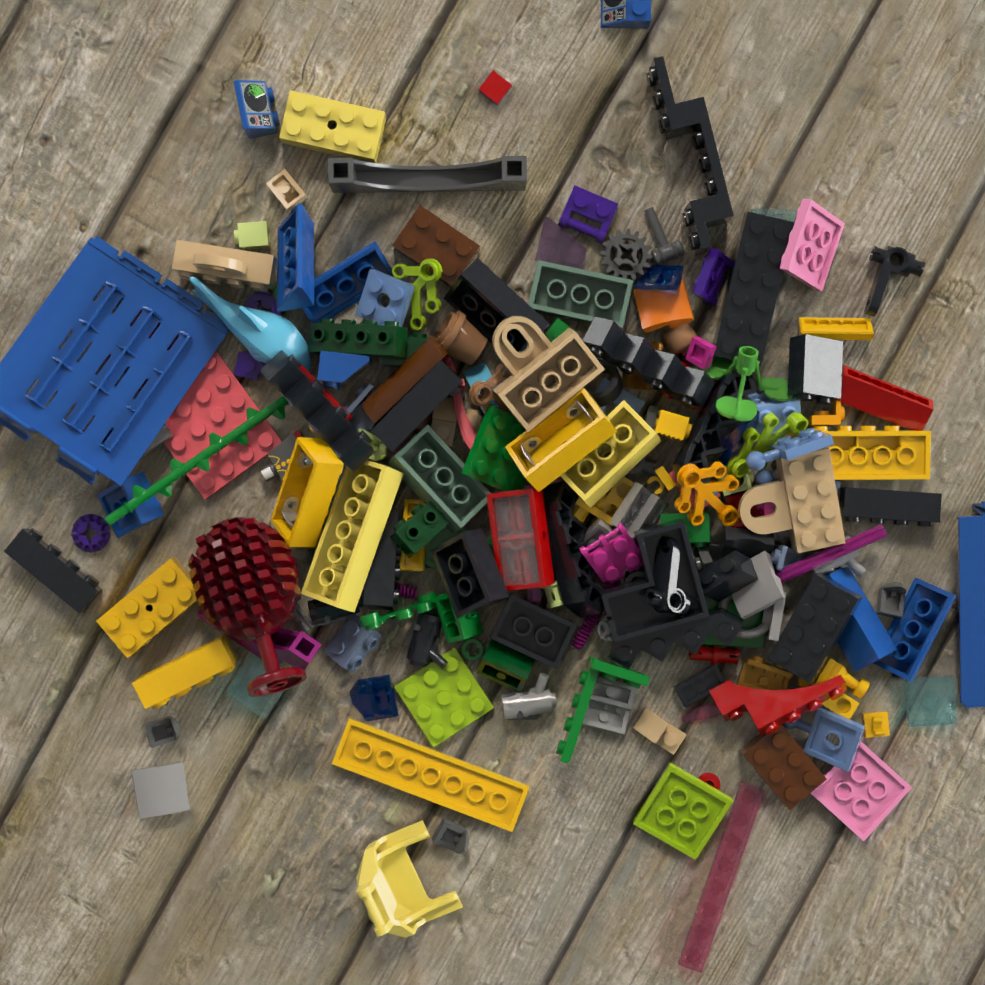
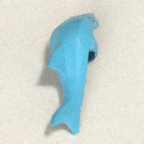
M193 276L190 278V282L196 288L192 290V293L217 314L229 330L248 349L250 355L255 360L267 364L283 350L288 356L291 354L296 356L302 363V366L310 371L311 358L307 343L295 325L287 318L271 312L227 302L217 296Z

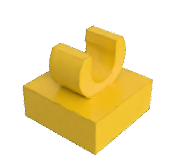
M663 466L654 470L655 476L649 477L646 480L647 484H650L652 481L658 482L659 487L653 492L654 494L661 493L663 489L669 491L676 486Z
M887 711L862 713L865 738L890 736Z

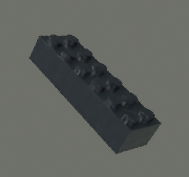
M753 212L744 213L713 340V345L717 346L714 356L734 360L735 356L738 357L740 347L750 346L758 350L757 360L760 361L759 366H761L784 272L780 269L781 258L786 251L789 234L795 222Z

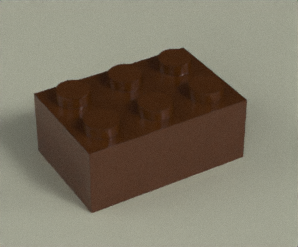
M419 205L393 243V249L418 266L425 259L432 258L437 260L442 267V276L439 280L451 288L461 273L474 260L480 251V245ZM430 266L429 273L433 275L434 270Z
M782 725L772 734L767 735L765 733L760 735L759 733L739 750L789 810L827 780Z

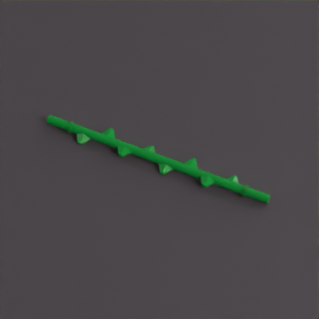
M282 396L260 412L251 407L247 408V421L223 437L213 432L210 433L209 447L185 463L172 459L170 461L171 473L149 488L145 489L134 485L132 487L133 498L127 503L125 501L124 505L104 519L110 526L129 512L132 513V510L157 493L166 497L172 496L171 484L195 467L206 472L210 470V457L233 441L242 445L248 444L247 432L270 416L283 420L285 418L284 407L289 402L285 396Z

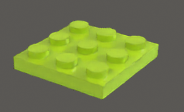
M455 647L441 655L448 661L445 668L441 669L432 661L429 665L427 664L394 686L433 748L494 708Z
M669 763L634 818L633 824L696 860L732 805L733 798L676 765Z

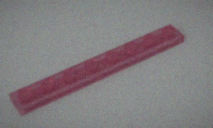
M740 782L678 960V965L702 973L765 792L760 787Z

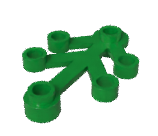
M433 591L418 596L419 603L399 608L383 615H379L377 611L359 617L361 625L368 631L380 627L381 624L386 623L385 619L390 617L391 620L398 619L399 621L413 616L412 610L415 608L418 614L432 610L433 607L437 606L434 598L437 596L436 592Z

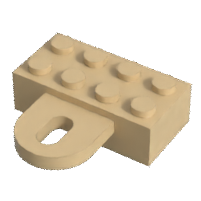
M176 240L172 269L183 280L190 281V278L193 276L195 278H202L207 284L220 285L221 282H226L232 288L244 289L246 285L251 286L254 291L268 293V289L274 290L276 285L277 258L269 254Z
M512 316L503 320L494 331L492 339L494 351L512 375L493 391L527 432L531 431L605 370L579 335L571 328H568L550 342L533 321L523 316ZM517 329L525 338L527 347L524 351H516L507 340L509 330Z
M828 447L790 460L776 459L780 481L751 487L740 499L738 507L739 517L749 530L757 534H770L788 530L791 548L797 553L846 543L830 449ZM766 502L774 503L775 508L772 514L760 517L751 516L750 509L752 506Z

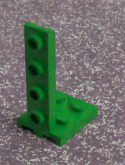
M589 656L586 671L582 670L578 684H581L579 694L575 693L571 702V707L574 708L572 716H567L563 730L567 731L564 741L560 740L556 749V754H559L558 759L564 763H568L571 760L599 671H601L600 675L613 681H617L618 677L623 678V683L640 689L641 685L648 686L650 677L644 673Z

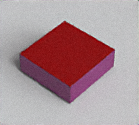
M493 70L478 91L498 106L512 88V84Z

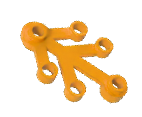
M714 462L709 468L699 469L695 464H687L677 473V482L682 488L680 497L676 499L674 506L680 513L688 512L691 508V502L689 501L691 490L694 488L696 490L694 507L687 515L688 521L694 526H698L704 521L703 510L705 500L717 511L718 519L725 526H733L739 520V512L732 505H724L712 493L725 490L735 491L739 487V480L734 475H727L723 481L709 483L701 481L703 478L715 477L720 479L724 477L727 468L721 462Z

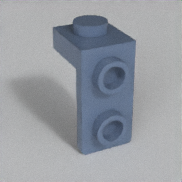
M775 544L771 553L773 568L782 570V568L802 560L804 552L797 553L792 548Z

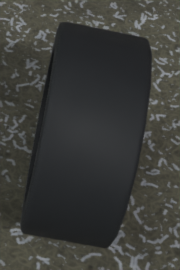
M597 359L605 369L601 373L610 374L612 382L604 391L588 393L599 407H604L617 400L622 392L623 381L615 365L604 359Z

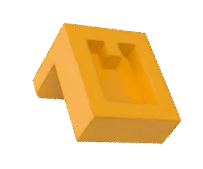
M841 401L831 402V415H829V411H814V415L807 417L808 426H839L841 421H844L845 409L844 406H841Z

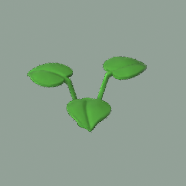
M750 346L740 347L738 357H734L733 363L719 356H713L709 369L703 370L692 363L694 369L705 371L713 380H718L723 375L731 374L735 367L738 374L742 375L737 398L725 396L719 398L716 402V410L721 415L730 419L750 421L756 416L757 405L755 402L742 400L746 376H750L754 371L758 390L764 391L766 397L776 401H789L795 396L787 395L788 379L761 378L759 371L760 361L757 360L759 352Z

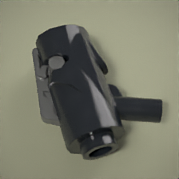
M361 596L355 613L316 599L307 601L312 623L316 626L346 622L349 615L359 613V607H363Z
M428 612L416 614L405 639L409 646L406 657L410 659L409 664L423 668L424 664L429 665L430 659L441 669L445 668L448 664V661L437 652V645L435 644L437 638H440L442 624L440 616Z

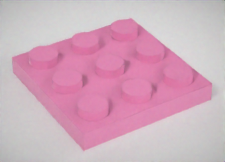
M803 198L797 210L793 229L789 234L786 251L781 258L780 269L813 290L822 292L845 223L811 199Z
M860 741L851 769L847 772L832 765L824 773L827 780L812 791L811 794L859 838L865 841L912 787Z

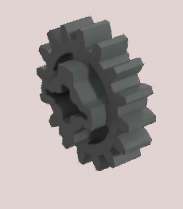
M628 228L625 234L617 230V237L610 234L608 236L610 243L603 242L602 246L606 251H600L599 255L605 257V259L600 264L608 266L605 271L606 274L612 271L615 277L619 275L621 278L627 279V276H630V279L635 281L636 273L642 277L644 275L642 268L648 269L650 267L646 260L652 259L653 255L647 254V251L652 247L651 245H644L646 237L638 238L639 231L631 235ZM621 240H630L634 243L624 244ZM611 248H613V250L616 253L615 259L612 262L610 259ZM638 250H641L642 253L640 263L636 258ZM622 251L625 253L629 251L631 253L630 260L627 258L621 259ZM620 266L628 267L631 271H622L618 268Z

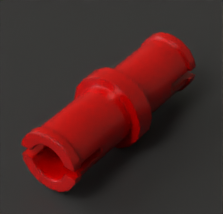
M712 645L711 647L701 646L698 650L699 654L689 653V660L710 661L711 664L721 662L737 665L739 658L729 656H740L739 649L718 648V645Z

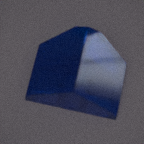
M650 265L647 272L636 282L634 289L656 293H679L683 266Z
M390 674L359 679L349 691L352 704L366 721L399 716L395 688Z

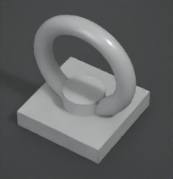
M732 595L720 601L718 608L723 607L728 610ZM785 599L764 609L761 624L752 629L741 628L737 637L751 639L767 632L769 640L779 641Z

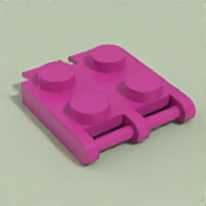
M619 523L616 529L605 536L603 534L598 536L599 539L589 546L579 548L603 583L609 581L611 585L625 577L624 570L627 569L631 573L642 566L638 546L622 523ZM621 531L620 534H618L617 536H615V537H613L612 539H610L609 541H607V539L611 538L612 536H614L615 534H617V533H619V532ZM602 543L601 546L597 547L596 549H594V550L591 551V552H588V551H590L591 549L595 548L596 546H598L599 544Z

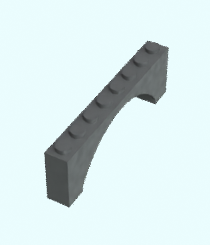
M502 156L501 158L483 162L446 166H401L371 163L353 158H328V183L333 193L525 191L527 183V156Z

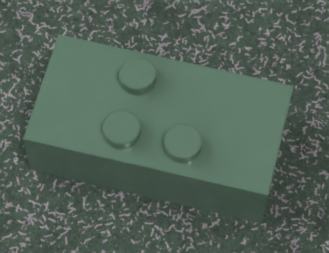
M538 260L528 305L540 314L591 324L595 316L613 320L623 330L633 280Z
M429 425L422 428L387 461L392 469L404 473L402 477L404 482L425 504L429 501L434 504L450 522L446 527L452 533L461 529L487 503L486 494L491 493L480 481L462 474L465 464Z

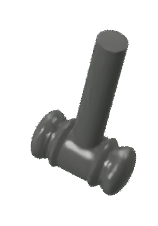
M654 208L646 209L644 212L660 246L657 250L651 251L653 263L659 266L661 263L665 264V262L678 258V256H683L685 251L682 243L676 240L674 243L671 242L669 244Z

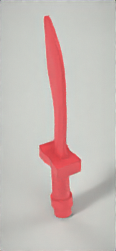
M445 356L442 360L457 374L453 362L454 359ZM462 379L463 381L459 385L465 390L464 379ZM459 391L453 397L456 417L464 442L471 450L477 434L465 413L461 391Z

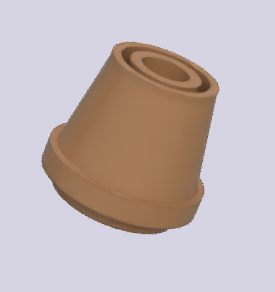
M459 310L455 313L451 312L443 320L434 335V338L448 352L446 356L469 366L476 361L487 343V338Z

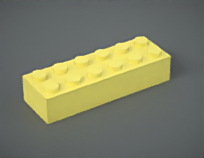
M366 460L354 472L346 465L301 594L355 613L404 473Z

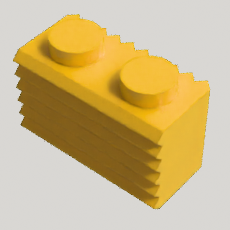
M660 410L658 411L653 430L661 438L665 437V439H670V441L678 442L689 437L692 424H689L688 417Z

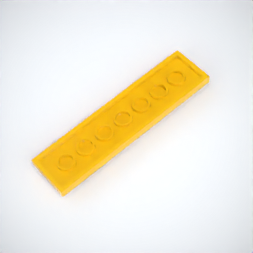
M350 717L332 761V764L510 832L514 830L530 787L527 784Z

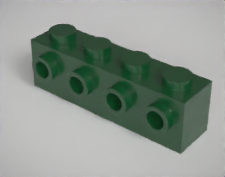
M320 319V323L311 322L308 351L318 354L321 351L372 357L406 358L408 329L399 327V322L384 321V325H377V321L363 320V324H356L355 320L342 319L341 324L335 323L333 319Z

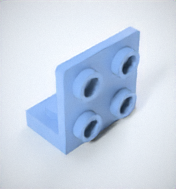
M764 391L746 396V400L753 401L757 405V414L752 419L753 428L760 435L765 428L762 420L768 413H773L779 419V423L773 429L771 435L786 425V419L791 413H801L800 401L797 400L796 396L789 401L772 400L764 395Z

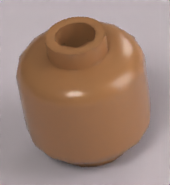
M686 323L673 329L670 326L663 329L665 333L662 336V340L672 354L677 355L681 353L684 357L687 355L692 337H697L690 324Z

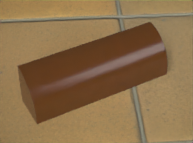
M432 335L362 402L364 411L374 423L381 419L448 354Z

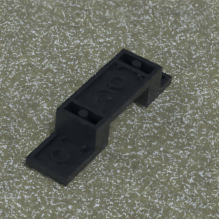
M661 56L653 59L649 72L646 73L648 85L653 87L655 96H652L655 111L659 110L661 119L658 120L661 134L665 133L666 140L691 133L695 134L692 136L694 149L699 150L701 158L698 159L699 170L701 174L705 173L707 181L704 183L707 197L690 201L684 209L685 213H682L683 224L685 227H689L691 235L688 236L690 250H694L697 256L706 253L711 248L707 228L728 223L734 214L705 99L700 97L675 104L664 57Z

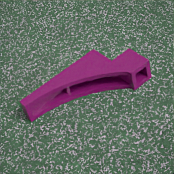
M200 609L197 613V617H199L200 619H202L203 621H205L206 623H208L209 625L218 630L217 627L212 625L203 617V612ZM279 628L276 633L271 635L279 665L284 660L291 666L301 667L304 670L322 645L302 631L295 632ZM226 635L262 659L256 640H243L232 635Z

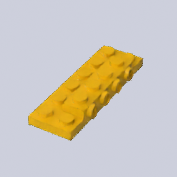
M893 425L884 426V430H875V426H861V430H852V426H837V430H828V426H813L814 430H821L823 433L832 436L834 444L828 446V448L830 449L835 480L930 479L931 431L899 430V426ZM790 431L785 437L791 436V438L800 436V434L795 435Z

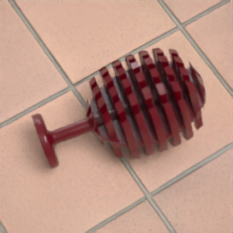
M254 517L228 518L211 526L212 529L206 535L203 534L196 538L198 548L195 554L197 557L191 554L188 560V567L191 569L189 574L199 608L203 612V617L226 635H232L243 640L257 641L266 674L255 678L248 684L247 691L249 696H267L299 685L307 678L305 670L301 667L281 669L271 639V635L276 633L285 622L294 618L293 609L296 604L294 600L298 602L302 597L296 562L290 547L274 528L264 522H258Z

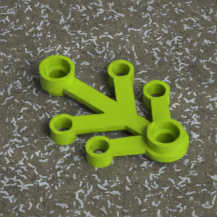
M432 258L425 259L421 262L420 266L396 264L392 269V274L397 279L407 276H419L414 283H409L415 286L410 302L412 307L410 325L414 330L424 329L427 325V320L422 315L421 290L425 285L427 290L425 309L427 312L435 313L440 311L442 307L441 301L437 298L436 282L442 276V267L437 260ZM430 266L434 270L433 275L429 273ZM399 267L403 269L402 275L398 273ZM432 301H433V302L435 303V305H436V308H435V309H432V308H431V302H432ZM417 318L421 321L420 327L416 324Z
M768 413L762 420L765 428L761 435L753 427L745 430L742 436L745 443L739 455L729 460L727 472L737 478L743 477L751 470L746 464V458L751 452L759 451L765 453L771 451V445L777 444V440L784 437L790 431L798 435L801 431L805 430L808 426V420L801 413H791L786 419V425L771 435L773 429L778 425L779 419L773 413ZM757 441L755 447L751 450L753 444ZM766 462L764 468H762L759 471L764 470L768 466L769 462Z

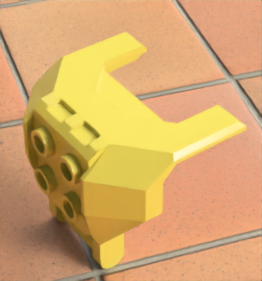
M423 820L370 843L364 851L356 877L358 886L356 893L363 900L367 908L368 916L375 925L374 931L377 937L389 933L407 938L414 935L418 927L424 923L463 908L456 891L434 899L429 898L410 860L406 847L430 837Z

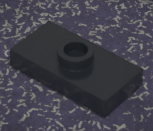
M712 664L674 685L673 688L683 706L687 708L710 695L709 691L726 681L717 665Z

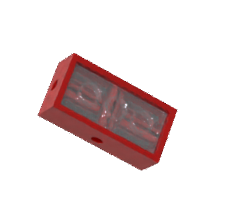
M526 488L486 494L495 562L507 591L547 587L555 584L543 490L538 492L535 488Z

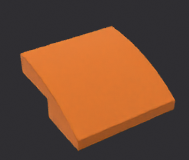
M683 279L665 280L633 289L642 329L645 333L666 325L673 329L694 321Z

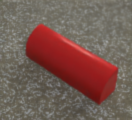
M845 365L842 367L841 399H836V401H841L843 404L912 431H923L934 410L932 399Z

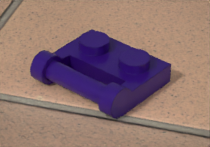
M574 185L558 226L574 229L595 238L596 242L602 244L618 203ZM570 213H576L602 224V226L598 230L570 218Z
M709 249L708 254L703 259V267L699 277L695 280L693 294L702 299L703 303L716 307L719 290L727 270L731 268L732 260L718 249Z

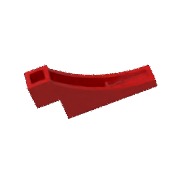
M840 674L825 682L791 690L754 689L733 684L731 680H728L709 692L725 722L738 720L747 711L760 735L765 733L769 735L777 731L783 723H792L801 717L800 714L808 710L812 712L819 709L823 705L822 703L830 698L831 700L838 699L847 688L846 682Z

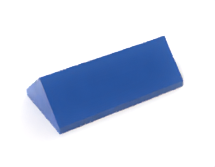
M299 203L278 227L277 311L281 312L314 306V222L304 206Z
M375 241L314 279V306L302 308L311 322L320 323V319H331L358 302L370 269H375L394 277L392 268Z
M841 568L827 575V577L863 597L837 642L854 673L897 650L850 568Z
M915 577L905 596L903 617L900 619L894 618L887 631L897 650L873 664L904 680L913 682L956 595Z

